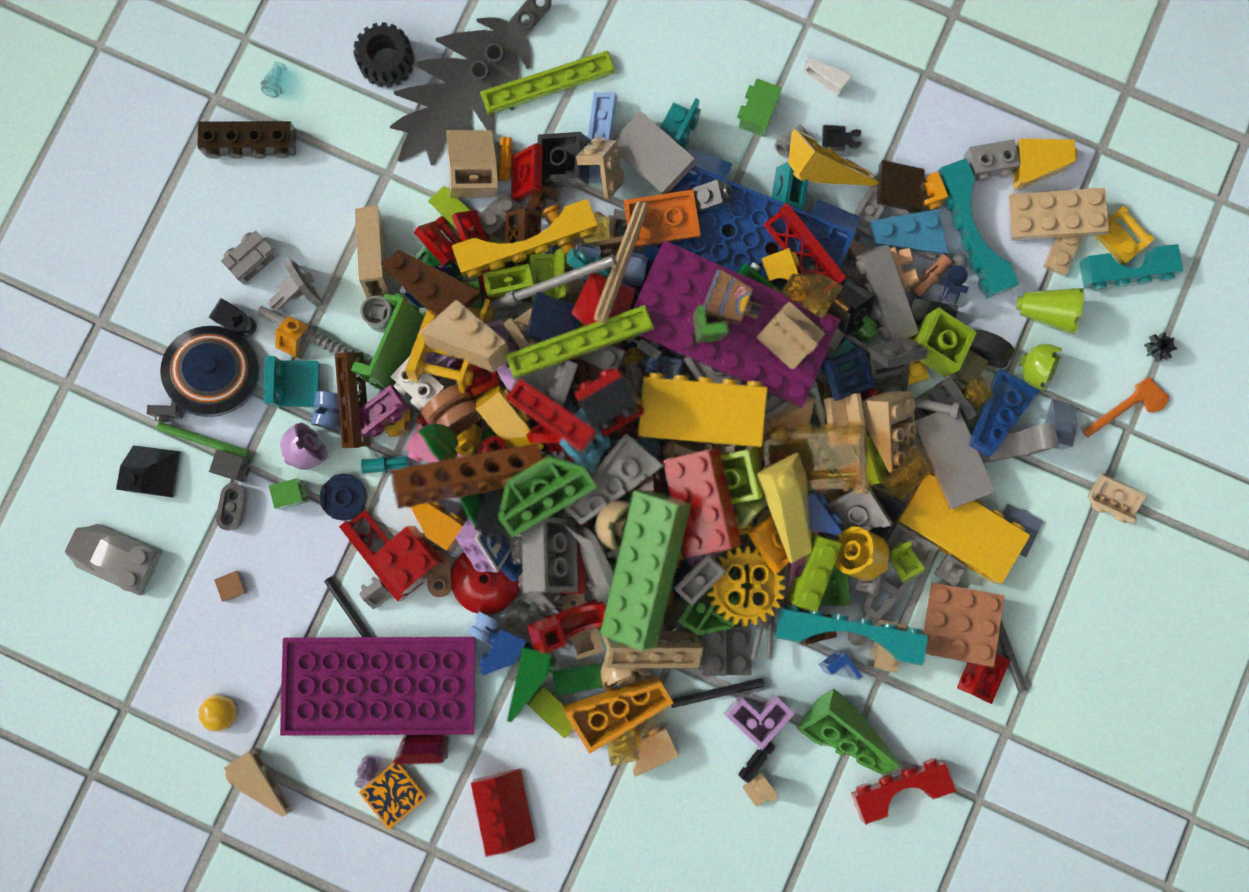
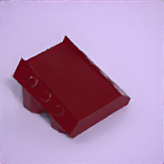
M404 735L393 763L394 765L440 764L445 762V759H448L449 738L447 735Z

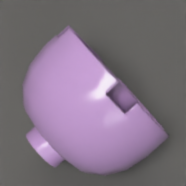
M302 422L290 427L281 438L280 449L283 461L287 465L300 470H310L317 467L327 459L328 453L325 445L319 446L314 439L318 437L317 433Z

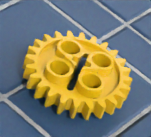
M745 546L742 553L739 547H735V555L728 550L725 551L726 559L718 556V561L726 572L711 586L713 591L707 593V596H714L715 598L710 605H719L716 613L721 614L725 612L723 619L729 620L733 617L732 624L736 625L741 619L742 626H747L749 619L752 625H757V618L765 622L766 613L774 616L771 608H780L781 606L776 600L784 599V596L779 594V590L786 589V586L779 585V581L785 579V576H778L777 573H773L763 556H759L757 548H754L752 553H750L749 546ZM745 564L748 565L747 574L745 573L744 569ZM733 566L739 570V577L736 580H732L729 576V570ZM757 567L763 571V577L759 581H756L753 577V571ZM746 582L750 584V589L745 591V589L741 588V583ZM732 591L737 592L739 597L738 602L734 605L728 601V595ZM759 592L762 595V602L756 606L752 601L754 593ZM745 595H746V602H747V607H746V608L743 607V603H744V600H745Z

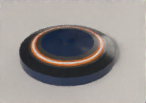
M201 326L182 333L172 341L163 355L160 376L167 395L179 408L197 416L218 417L239 409L251 398L259 381V364L252 346L237 332L220 326Z

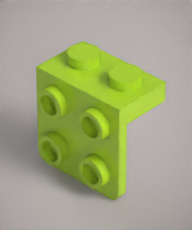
M558 249L554 254L529 255L533 284H538L565 273V269H568L567 255H564L563 249ZM569 282L542 293L562 300L566 293H569ZM535 295L531 296V302L534 301Z

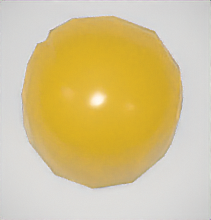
M219 693L205 698L199 708L200 722L204 728L213 732H221L230 728L237 716V708L233 700Z

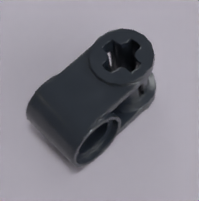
M222 298L218 300L208 316L214 322L244 337L253 335L257 329V323L252 317Z

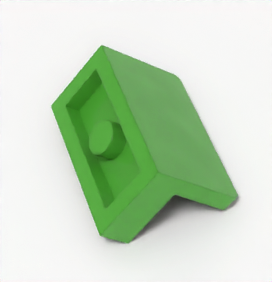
M698 305L693 313L696 343L720 341L727 334L726 322L706 324L704 305Z

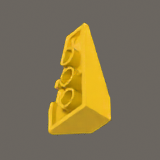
M796 129L792 131L788 164L794 170L793 175L799 180L805 181L807 179L814 183L877 186L879 183L868 170L848 158L843 159L829 147L826 150L817 144L818 141Z

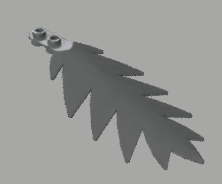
M526 0L509 21L496 17L476 19L477 23L492 30L457 32L435 39L436 42L467 59L443 58L415 61L413 63L414 66L445 83L412 86L394 91L396 96L427 107L405 115L390 125V129L408 133L400 150L399 162L411 158L426 149L430 165H434L442 152L448 128L450 130H470L471 107L486 130H492L493 134L494 114H487L480 91L493 88V84L496 87L517 80L519 76L518 54L526 69H530L531 54L526 36L549 11L552 0H545V4L541 7L536 4L537 0ZM524 15L530 17V22L528 24L522 23V17Z

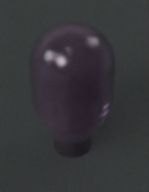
M366 755L357 767L356 774L358 777L354 783L355 786L363 788L367 780L371 781L380 768V760L377 756Z

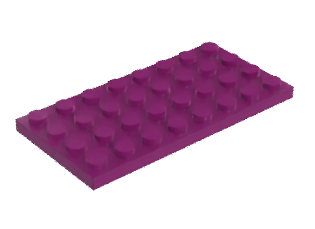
M663 241L633 308L645 305L654 330L638 336L747 384V381L761 382L762 387H767L766 393L799 408H802L805 404L840 322L839 318L667 241ZM718 269L753 289L749 301L762 306L757 319L743 315L738 325L726 323L727 334L720 341L696 343L693 313L698 305L704 304ZM788 302H791L824 332V336L817 343L818 345L794 369H790L757 339L760 332ZM706 319V324L723 323Z
M476 637L283 638L280 736L474 735Z

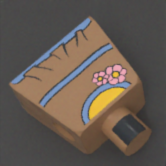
M720 269L714 275L703 304L705 319L738 325L743 315L757 319L762 306L749 301L753 290L751 287Z

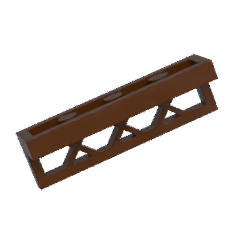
M527 208L505 212V243H515L516 239L518 242L524 241L541 233V212ZM514 217H518L516 228H514ZM526 255L527 258L525 260L516 262L518 266L529 264V255ZM513 260L505 263V269L514 267L515 263ZM531 297L520 301V303L533 304Z
M363 352L335 354L342 448L371 446L370 436L362 435V441L360 432L364 428L360 423L359 408L367 403L366 381L359 376L357 377V374L351 371L355 357L356 362L364 364Z

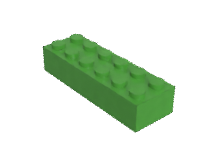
M650 490L634 491L601 628V635L640 651L657 647L691 507L690 503Z

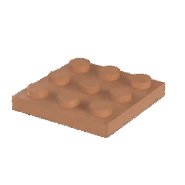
M931 582L923 635L928 636L925 655L994 668L1005 595Z

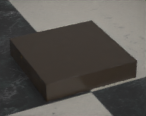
M882 160L878 168L877 204L920 213L924 209L925 169Z

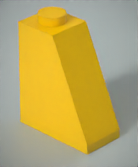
M1020 138L1015 143L1020 166L1013 172L1014 190H1020L1067 170L1078 157L1075 139Z

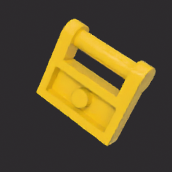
M1125 204L1108 218V234L1094 235L1121 265H1125L1155 239L1151 233L1148 234L1130 215L1129 209ZM1118 218H1121L1141 240L1138 244L1116 221Z

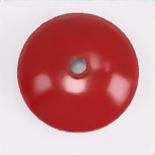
M465 552L457 558L451 571L452 592L457 601L465 609L478 614L480 611L485 615H490L503 611L514 602L520 591L517 579L512 582L501 570L498 572L477 571ZM483 574H486L489 578L485 584L480 581V577Z

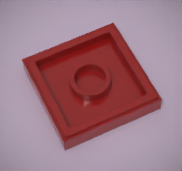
M534 143L512 156L511 198L514 201H520L540 191L542 188V144Z

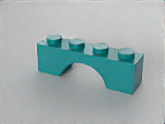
M1178 244L1153 248L1145 254L1144 261L1138 268H1129L1119 264L1111 253L1087 256L1079 262L1083 287H1093L1094 291L1105 289L1107 285L1114 284L1116 288L1130 285V282L1136 281L1139 285L1150 283L1153 281L1152 279L1159 278L1161 282L1175 279V275L1183 271Z

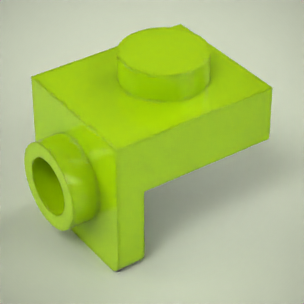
M911 541L904 544L903 542L897 543L890 549L888 561L903 583L925 571V568L912 550L913 544Z

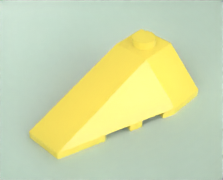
M795 453L756 473L790 563L812 552L807 475L799 453Z

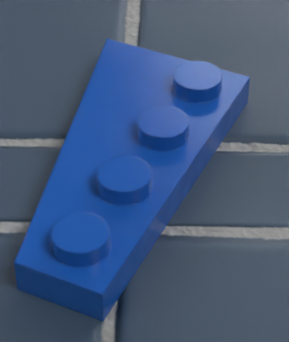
M1001 368L997 370L968 446L988 457L993 455L1040 390L1035 389Z

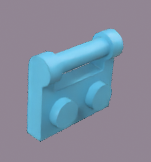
M578 410L574 416L591 427L583 410ZM594 429L597 432V435L594 437L596 440L595 444L591 441L583 453L563 439L559 443L576 464L585 466L589 474L594 473L604 451L612 444L610 438L602 435L599 429Z

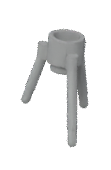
M767 613L765 614V622L757 618L758 630L752 659L757 657L764 627L767 628L766 658H771L775 617ZM750 619L748 620L747 626L743 627H749L751 623Z

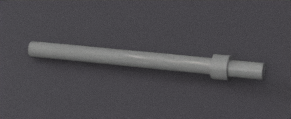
M612 255L519 291L512 290L505 293V296L491 301V307L496 310L507 305L519 304L521 300L531 297L537 292L542 293L617 265V260Z

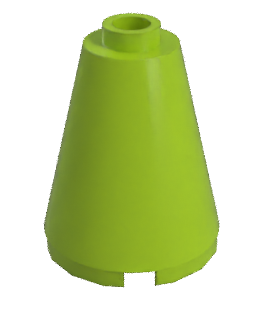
M1084 288L1024 292L1023 297L1018 296L1016 310H1020L1021 316L1075 335L1079 327L1076 321L1081 317L1083 309Z

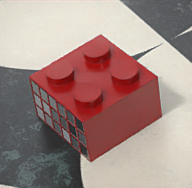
M406 526L371 557L400 595L411 593L445 563L416 526Z

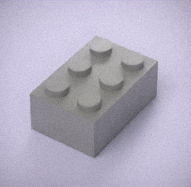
M547 517L522 532L523 593L578 592L577 540L564 526L565 524L576 526V519Z

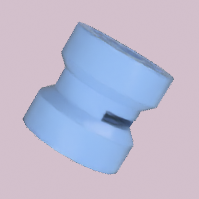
M479 611L475 617V624L470 626L467 633L488 644L492 631L497 628L500 622Z

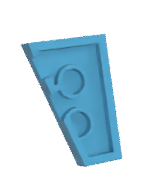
M939 209L870 222L875 246L889 245V248H910L922 253L948 254Z

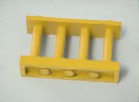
M485 299L482 309L467 308L484 324L493 322L494 310H492L489 299ZM427 310L405 369L408 379L418 383L421 374L424 375L425 373L457 380L460 393H465L467 385L470 386L473 380V364L468 363L464 359L461 371L428 364L426 361L428 354H432V352L448 355L445 351L428 347L420 333L436 318Z

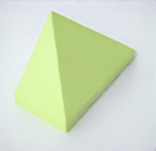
M765 497L734 504L740 526L743 529L746 528L767 508L768 503Z

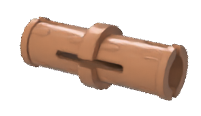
M941 254L929 269L926 268L923 271L924 274L920 278V282L910 288L911 291L919 298H922L934 283L937 284L940 281L939 278L953 264L946 255Z

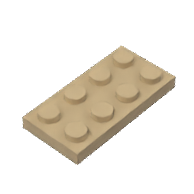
M1105 188L1009 194L1011 241L1107 235L1109 232Z

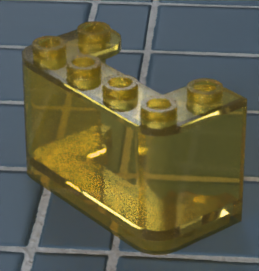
M847 422L846 426H836V423L821 424V427L802 424L794 429H787V426L784 425L775 426L773 431L768 432L764 438L765 469L795 453H799L807 475L808 490L843 489L844 492H847L852 487V489H855V494H868L870 474L866 426L861 425V422Z

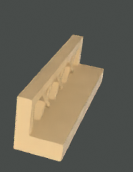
M660 631L657 647L644 651L621 642H613V639L602 636L607 647L604 660L606 668H699L703 652V646L697 634L692 631Z

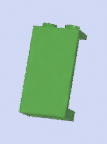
M398 293L395 296L384 294L383 296L395 310L370 366L354 362L351 368L352 372L379 390H384L389 385L393 386L396 383L390 376L411 355L424 320V316L419 312L420 309L410 304L407 297Z

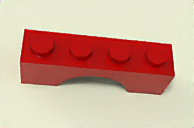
M595 598L527 625L533 648L546 654L566 646L568 639L580 632L602 627L607 604L603 601L598 602Z
M936 758L929 759L923 762L924 766L916 769L913 766L902 769L900 771L901 774L897 776L886 775L880 777L878 783L872 785L864 783L855 787L856 791L850 793L860 820L867 825L888 817L892 798L906 788L921 789L933 800L956 792L946 763Z

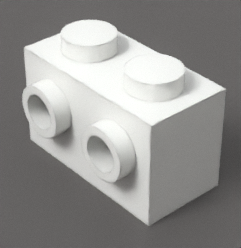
M409 356L390 377L396 382L393 386L401 394L404 395L407 392L413 398L410 402L421 411L429 400L445 390V388L428 373L421 374L418 383L409 381L405 370L410 358Z

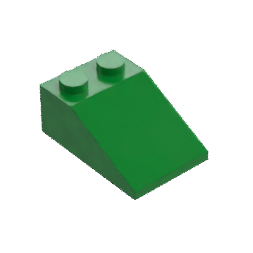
M530 646L522 648L507 722H512L549 673L553 674L557 660L556 657H553L554 651L544 654Z

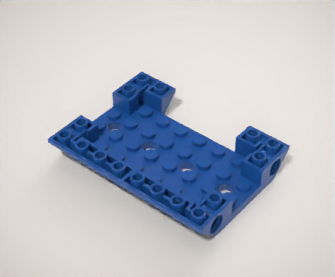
M690 146L688 153L698 163L669 193L693 190L694 187L718 179L728 182L733 192L731 198L732 205H720L703 212L697 210L701 237L670 243L736 273L739 272L743 264L750 266L755 262L761 267L758 273L768 280L761 261L762 258L769 256L765 251V246L772 243L777 246L778 252L782 251V249L767 232L763 224L776 215L785 203L727 180L733 165L732 163ZM817 199L811 214L790 206L840 269L856 232L860 216ZM781 218L771 225L776 233L786 234L787 225ZM724 226H732L735 234L732 237H725L722 234V228ZM788 238L787 247L790 251L800 252L801 243L798 239ZM662 244L645 246L643 254L648 260L644 276L648 277ZM802 258V266L805 270H809L808 265L814 261L813 258ZM817 275L816 284L822 291L832 284L827 276ZM775 279L770 281L781 290V293L790 297L791 286L786 280ZM806 281L807 288L804 289L806 298L811 297L814 307L822 311L826 303L825 296L820 299Z

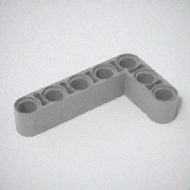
M1054 423L1041 424L1020 432L1009 433L990 457L978 451L982 462L986 463L1026 456L1059 447ZM927 459L929 472H933L931 465Z

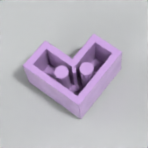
M772 695L758 712L741 696L724 712V715L761 750L765 748L795 714L775 695Z

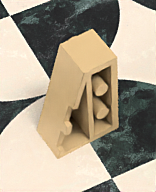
M457 300L420 331L428 347L440 349L453 357L458 356L465 359L468 363L491 372H495L507 361L506 355L510 353L506 341Z

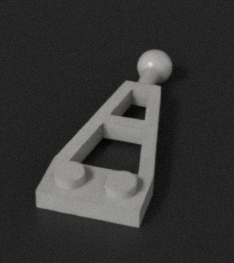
M874 186L869 187L854 213L860 216L856 231L870 239H873L870 222L878 220L885 208L884 205L877 204V188ZM887 206L898 216L910 214L907 210ZM912 250L913 254L929 260L935 259L936 256L940 257L937 253H922ZM948 252L946 256L953 263L949 268L956 265L966 268L967 260L963 255H952Z
M896 523L886 539L888 550L897 543L903 542L904 544L911 541L913 552L926 570L939 547L902 524ZM920 575L905 583L902 582L898 588L882 579L880 587L891 593V595L875 611L870 608L875 595L866 593L860 610L865 613L862 619L871 621L875 619L879 621ZM848 632V640L851 644L859 646L865 643L866 637Z

